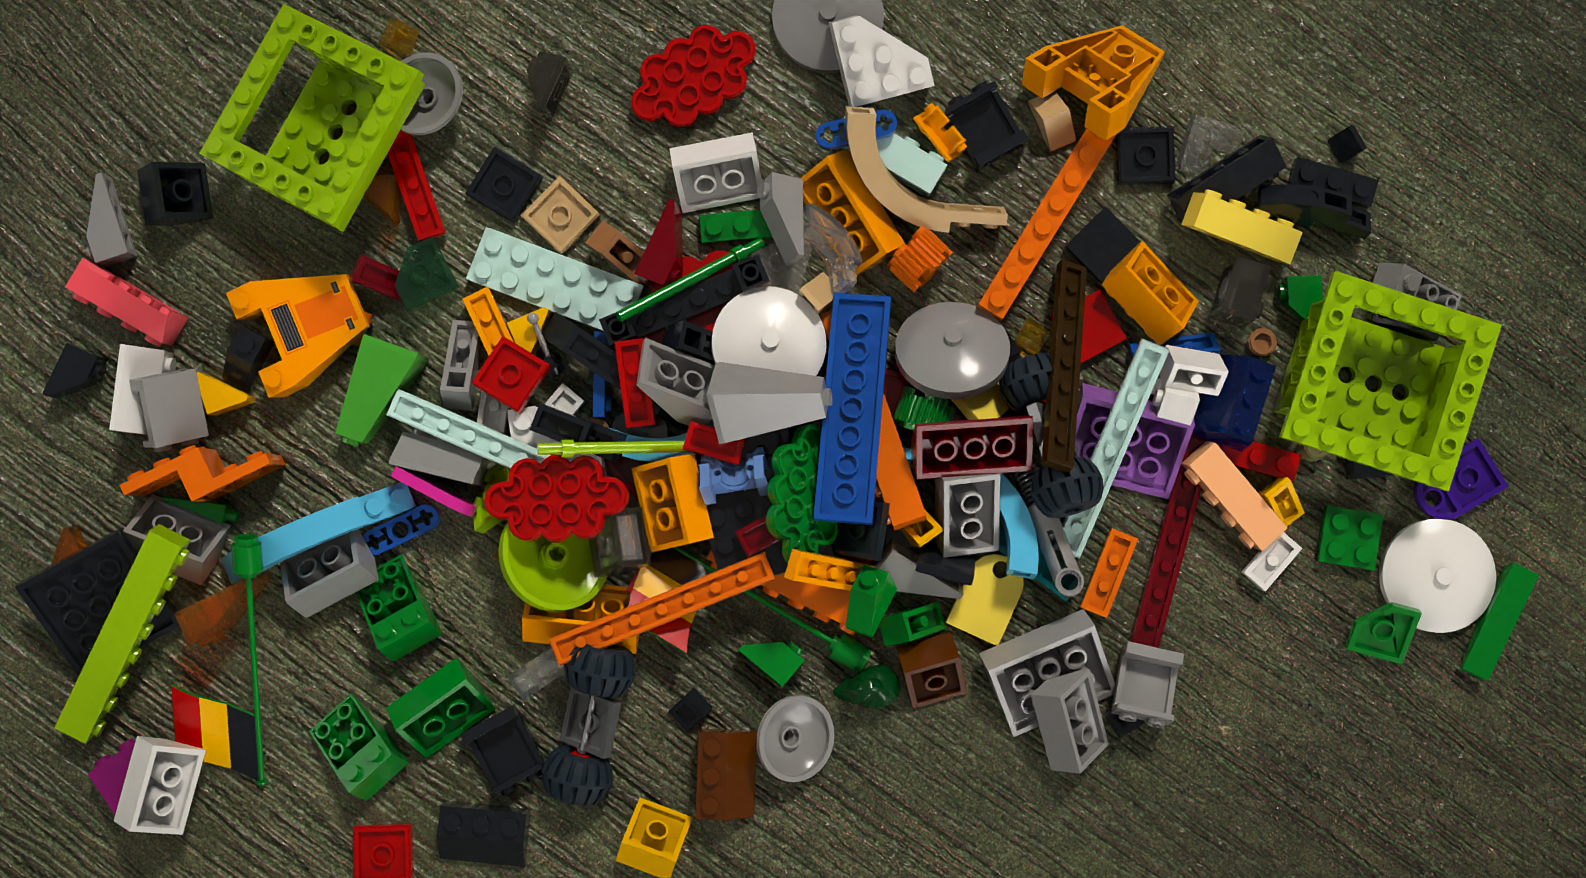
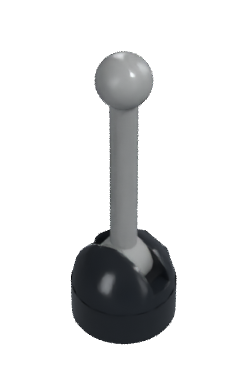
M530 313L527 316V321L533 325L545 356L542 360L551 365L545 377H555L565 370V366L558 355L549 352L538 325L539 317L536 313Z

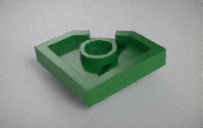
M1390 602L1355 619L1345 647L1349 651L1402 665L1422 613L1419 609Z

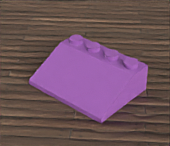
M1082 383L1078 395L1075 437L1079 447L1078 457L1090 459L1118 392ZM1148 400L1112 485L1169 499L1195 426L1194 418L1191 425L1157 417L1156 406L1152 405L1153 401Z

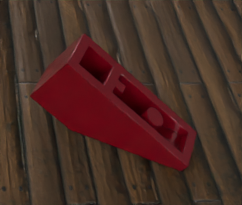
M672 199L668 200L634 273L642 284L658 290L679 280L683 276L682 210Z

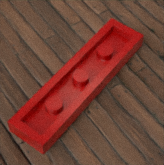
M400 130L387 154L417 239L421 243L447 233L411 134Z

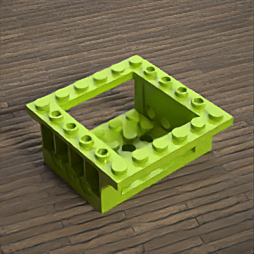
M283 4L199 154L227 168L262 190L344 232L426 84L421 81L424 74L371 46ZM296 43L319 60L265 156L240 143V140L293 45ZM356 103V111L351 115H347L348 106ZM342 127V136L337 140H333L334 131ZM325 152H329L328 161L320 165V156Z
M1333 271L1323 300L1311 303L1306 320L1301 321L1273 412L1286 416L1279 438L1433 488L1449 491L1502 325L1338 271ZM1354 307L1462 341L1460 345L1442 347L1351 316ZM1342 367L1348 368L1352 373L1351 380L1348 383L1341 382L1338 377L1339 370ZM1369 376H1374L1379 383L1377 390L1374 392L1369 391L1365 386V381ZM1397 384L1405 389V397L1400 401L1396 400L1392 395V390Z

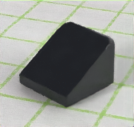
M1353 124L1328 139V144L1340 163H1344L1366 150V145Z
M692 688L669 710V713L688 732L712 710V706L695 688Z

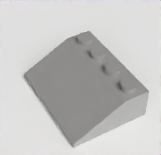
M1084 609L979 653L1013 737L1039 727L1031 694L1046 680L1078 670L1090 669L1097 700L1100 701L1114 695L1115 682L1096 627Z

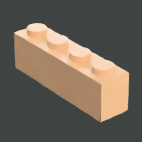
M1204 442L1181 463L1186 469L1184 472L1185 476L1194 485L1199 484L1205 491L1202 494L1203 497L1213 507L1215 505L1218 506L1223 512L1220 515L1223 521L1231 528L1235 526L1240 532L1238 538L1247 548L1263 551L1287 529L1285 524L1215 442Z

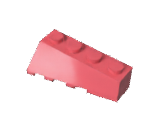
M85 258L81 259L65 286L74 292L72 295L74 299L86 305L92 302L98 306L96 309L98 313L110 319L116 316L122 320L120 324L122 327L134 333L140 330L147 334L144 338L145 340L158 347L161 344L172 346L189 318Z

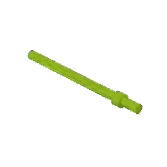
M561 440L560 443H537L538 455L561 454V457H574V454L690 451L683 449L685 441L574 442V440Z

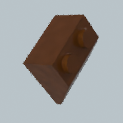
M951 632L896 648L913 709L967 694L960 656Z

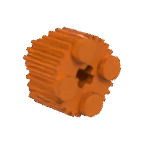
M924 225L913 234V239L907 245L904 243L893 254L894 257L887 264L890 268L889 270L913 293L917 291L919 286L922 287L941 266L940 263L946 262L953 253L948 246Z

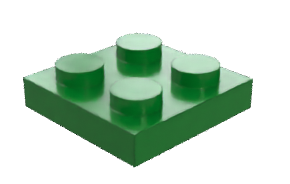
M1325 505L1316 561L1375 571L1383 515Z

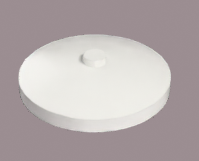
M757 287L734 297L720 312L712 333L711 348L715 364L724 362L816 376L820 371L826 353L825 329L818 313L809 302L798 294L779 287Z
M1428 519L1408 525L1391 539L1381 558L1379 582L1387 604L1394 602L1421 611L1422 615L1416 629L1446 633L1470 625L1483 614L1494 594L1496 569L1489 548L1473 530L1451 520Z

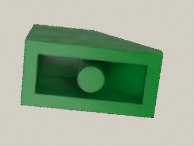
M1322 275L1283 278V284H1278L1277 286L1278 300L1284 301V307L1299 321L1306 320L1311 303L1323 300Z
M863 565L851 588L846 621L847 629L871 638L873 637L897 591V587L889 572Z
M939 601L887 615L882 618L879 624L885 646L910 642L946 629Z
M783 640L743 644L739 648L742 654L782 687L805 661V658L801 656L804 651L792 641L788 644Z

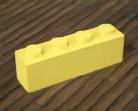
M1206 189L1205 193L1193 192L1181 225L1275 262L1291 264L1303 233L1293 228L1294 223L1280 218L1276 222L1269 219V213L1259 209H1254L1253 212L1246 210V204L1237 200L1230 199L1229 202L1221 200L1222 194Z

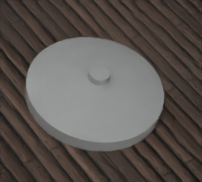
M774 0L772 10L773 29L780 47L796 64L814 72L836 73L840 72L829 22L856 15L882 29L884 8L882 0Z
M960 302L936 303L916 311L900 327L895 343L896 363L904 378L918 390L944 399H964L986 392L1003 377L1010 357V341L1002 324L986 311Z

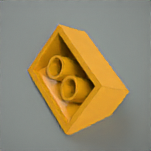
M1143 241L1138 243L1110 271L1102 283L1108 295L1114 298L1125 309L1127 315L1133 318L1144 329L1145 334L1158 345L1163 344L1184 329L1199 303L1196 297Z
M694 453L670 457L631 468L650 552L714 538L707 505H705L699 490L700 475Z

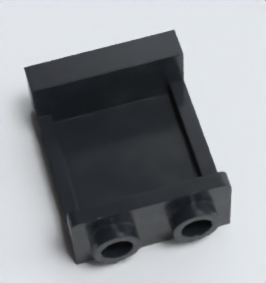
M984 81L972 88L973 93L964 98L962 95L953 98L947 103L948 107L944 112L950 120V126L954 125L963 138H965V144L967 145L965 152L977 172L1026 145L1029 139L1024 129L1020 130L996 89L998 85L995 81L989 84Z
M515 704L460 734L464 743L470 744L492 786L490 791L493 795L501 792L502 796L518 788L516 782L524 778L529 782L542 775L541 769L544 767L545 759Z

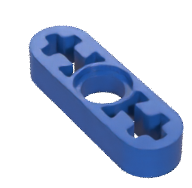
M889 110L875 111L877 115L876 124L880 122L881 117H885L886 121H891L892 123L888 125V130L883 131V128L880 126L876 127V140L890 137L896 130V116ZM845 118L823 123L817 128L816 143L821 149L834 150L849 146L846 136ZM838 126H844L843 134L846 139L845 141H841V135L833 137L832 143H827L826 139H821L824 136V130H830L831 134L840 132Z
M421 505L367 531L363 538L372 555H380L436 528L440 522V513L432 505ZM424 510L427 513H433V517L430 518V525L426 522H421L414 526L413 522L409 519L410 516H412L413 520L422 518V511ZM398 522H404L408 526V534L404 538L396 537L393 532V528ZM372 535L375 538L388 535L393 541L392 544H390L389 540L380 542L378 550L376 547L369 546V543L372 541Z

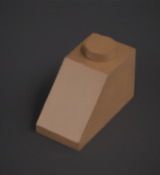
M602 221L585 243L632 281L638 283L639 279L634 273L644 252L620 231Z

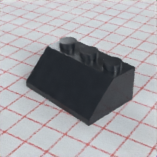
M456 801L444 802L440 805L437 831L439 858L525 867L531 809Z

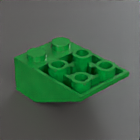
M401 554L377 567L378 581L356 592L378 650L392 662L442 635L433 610Z
M352 693L309 731L348 793L366 801L409 763L393 738Z

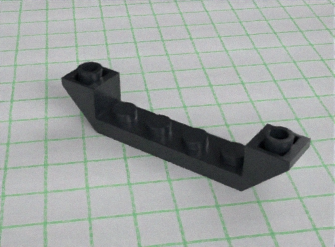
M759 254L733 264V269L696 283L623 322L618 320L616 313L599 319L609 346H614L615 342L641 339L665 329L668 325L682 320L685 321L722 306L740 293L761 287L770 282Z
M556 312L542 332L544 339L621 390L616 352ZM652 400L654 413L681 431L685 424L677 422Z

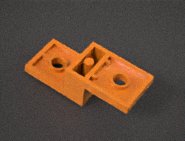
M192 445L179 451L180 456L172 460L165 458L153 464L154 469L144 473L141 470L127 476L128 481L119 486L124 496L145 497L181 479L192 502H212L286 466L281 455L271 454L270 452L263 454L262 451H258L247 456V462L239 466L231 464L224 467L217 450L208 449L204 446L196 448V445Z

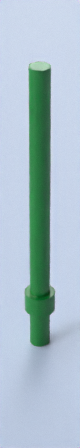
M758 238L744 246L738 245L730 249L729 254L617 311L616 317L620 322H623L722 269L748 259L749 255L765 248L763 239Z

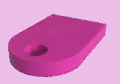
M396 466L391 474V477L469 517H473L478 508L477 505L411 469Z

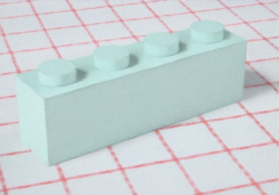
M883 122L880 125L876 124V127H882L883 131L888 130V124ZM838 126L840 132L835 133L833 137L841 135V141H845L846 139L843 134L844 126ZM895 132L890 137L876 140L879 155L891 175L897 181L928 199L946 170L947 164L943 162L944 158L933 151H930L928 154L919 148L920 144L909 137L903 139L896 135ZM849 146L843 147V149H848L850 152Z

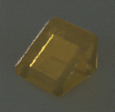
M391 18L385 27L379 44L409 57L420 31L396 18Z
M1027 317L1015 336L1014 341L1020 348L1034 355L1040 352L1051 332L1032 318Z

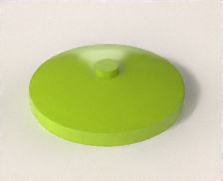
M508 522L502 531L499 541V563L503 576L509 587L521 600L537 609L548 612H564L575 609L590 601L601 590L609 573L611 554L604 529L594 538L582 539L572 534L568 539L559 543L552 542L544 536L530 542L522 541L512 534Z

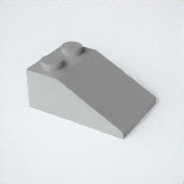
M645 338L642 343L636 385L677 422L688 426L690 421L708 425L712 420L706 394L715 365Z

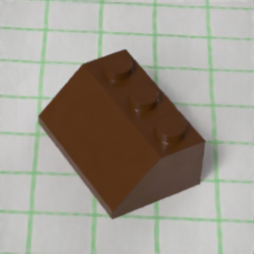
M700 728L695 819L731 820L754 817L757 730Z

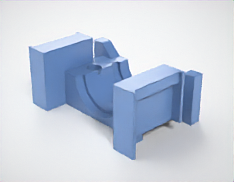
M757 447L752 453H746V458L739 462V465L726 463L708 456L701 457L702 464L698 465L700 470L699 490L705 505L716 504V494L758 488L760 496L767 495L768 483L764 470L769 468L763 447Z

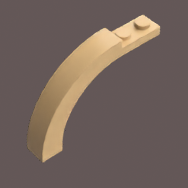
M845 106L846 136L857 171L873 196L892 213L919 227L924 225L927 229L947 233L950 231L951 222L961 227H968L971 223L981 224L982 227L990 229L998 228V225L1007 226L1008 214L1004 207L937 202L921 197L905 188L891 175L879 155L876 142L877 115L874 108Z

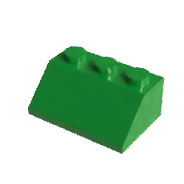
M455 658L387 706L386 709L394 730L427 759L494 711L496 707L472 672Z

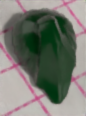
M870 665L862 669L861 672H858L857 675L845 678L839 686L834 688L833 693L839 699L852 705L859 703L863 707L866 706L870 709L879 710L894 703L895 699L899 697L901 688L899 676L888 666Z

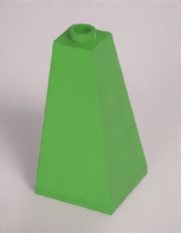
M364 334L335 431L336 434L343 436L342 442L356 447L359 446L360 442L369 444L389 417L387 412L397 389L407 392L428 364L429 358Z

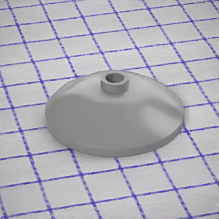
M435 53L411 55L401 62L421 71L424 74L421 81L426 85L400 130L411 135H426L441 129L454 117L461 104L463 85L456 67L443 56ZM433 97L431 103L428 104V100Z
M802 695L788 696L773 704L765 713L758 728L756 743L759 759L771 775L787 782L804 781L818 773L829 759L834 744V726L826 708L817 700ZM788 731V737L784 740V735Z

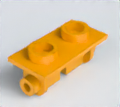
M929 104L924 109V112L913 118L920 131L928 137L936 147L938 154L947 163L961 155L967 148L965 138H963L954 125L946 131L944 126L950 120L938 105Z

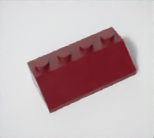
M1033 416L915 424L911 437V464L916 479L1032 471Z

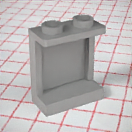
M179 369L129 380L131 391H139L149 438V440L143 441L145 448H154L155 452H162L173 449L172 444L181 442V446L199 443L198 438L209 436L196 369Z
M1129 641L1121 648L1111 713L1118 714L1119 719L1135 722L1136 719L1147 721L1148 726L1155 728H1164L1165 725L1172 723L1174 715L1171 713L1178 668L1183 665L1184 654Z

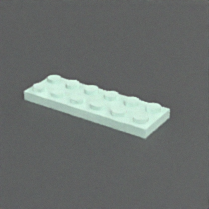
M488 227L485 228L466 277L468 281L484 287L488 286L489 289L534 306L545 307L553 313L557 312L561 316L601 331L603 329L599 319L616 313L640 300L644 290V286Z

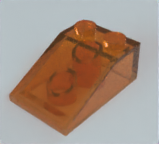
M260 574L252 578L253 603L272 580L270 574ZM246 579L174 613L189 645L199 643L202 647L207 644H215L226 638L224 633L232 630L248 610Z

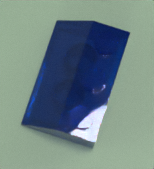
M1220 355L1229 373L1219 396L1200 394V401L1194 415L1195 426L1192 433L1242 452L1253 443L1276 366L1251 356Z

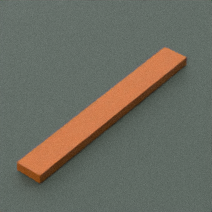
M762 552L548 640L558 665L561 666L571 660L572 655L570 653L576 646L582 648L588 644L595 648H606L774 580L775 576L765 552Z

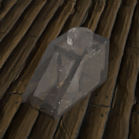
M551 648L508 675V678L521 699L524 700L564 675V665H558Z

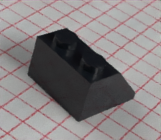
M151 162L137 170L145 226H172L213 218L205 163Z

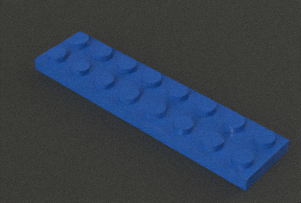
M834 293L826 374V388L831 389L833 402L832 406H828L826 418L822 419L814 521L873 525L891 296Z

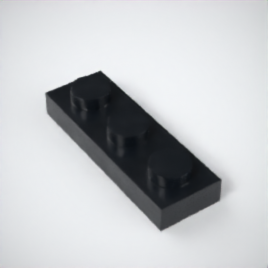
M1296 157L1288 184L1308 185L1338 191L1352 196V204L1368 209L1372 207L1379 180Z

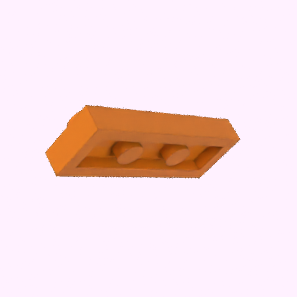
M1113 528L1109 529L1079 605L1080 608L1105 618L1108 617L1138 538Z

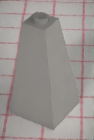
M724 362L715 364L706 394L719 444L826 418L828 406H832L833 402L832 391L830 388H826L824 377Z

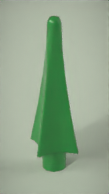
M168 495L163 497L165 502L189 509L220 524L223 522L228 524V520L238 522L240 517L239 511L231 510L232 504L192 502L191 500Z

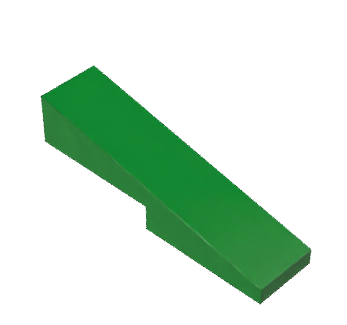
M1516 563L1503 566L1485 615L1477 621L1460 670L1483 681H1489L1539 577L1538 574Z

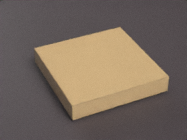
M561 176L521 215L561 255L601 216Z

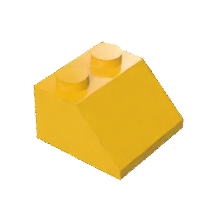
M639 797L615 861L659 878H670L693 817Z

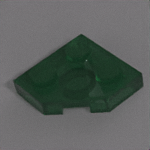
M433 236L407 248L394 285L407 312L458 289L459 285Z

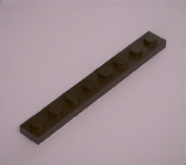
M1062 259L1056 267L1049 359L1052 371L1048 375L1049 384L1047 387L1041 465L1068 473L1074 467L1087 268Z

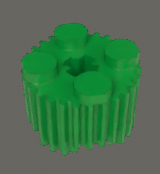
M904 386L893 418L895 419L894 424L895 426L913 431L915 424L953 421L957 406L947 399L934 397L924 392H918L914 388Z

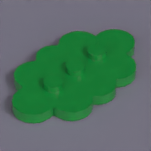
M806 424L798 427L793 434L792 444L781 445L775 450L772 457V468L775 476L771 478L767 487V495L772 506L767 512L766 525L773 537L782 540V554L787 563L792 549L818 554V547L832 544L838 532L837 522L814 521L813 519L822 429L816 424Z

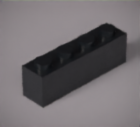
M1259 135L1169 193L1167 197L1182 224L1193 192L1205 193L1206 189L1222 194L1221 200L1229 202L1230 199L1236 200L1252 194L1256 190L1255 187L1263 182L1275 179L1279 172L1287 166L1273 138Z

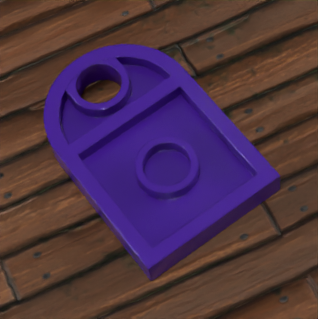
M1475 438L1463 446L1449 491H1443L1415 482L1414 498L1419 509L1427 516L1434 519L1449 520L1463 515L1509 486L1480 439ZM1429 491H1434L1438 496V502L1433 507L1429 506L1425 501V496Z

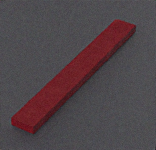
M1194 427L1182 462L1204 442H1215L1217 434ZM1182 464L1167 500L1129 642L1159 648L1202 490L1199 484L1194 485L1185 476L1184 472L1186 469Z

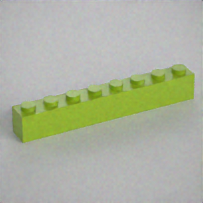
M160 524L149 530L54 729L85 744L92 737L100 736L107 723L103 720L106 713H110L118 701V697L115 696L118 688L122 689L130 676V673L127 672L130 664H135L142 652V649L138 647L142 639L146 640L154 627L151 624L153 616H157L161 612L166 602L162 598L166 590L170 591L178 576L174 573L178 565L182 566L190 553L187 550L190 539Z

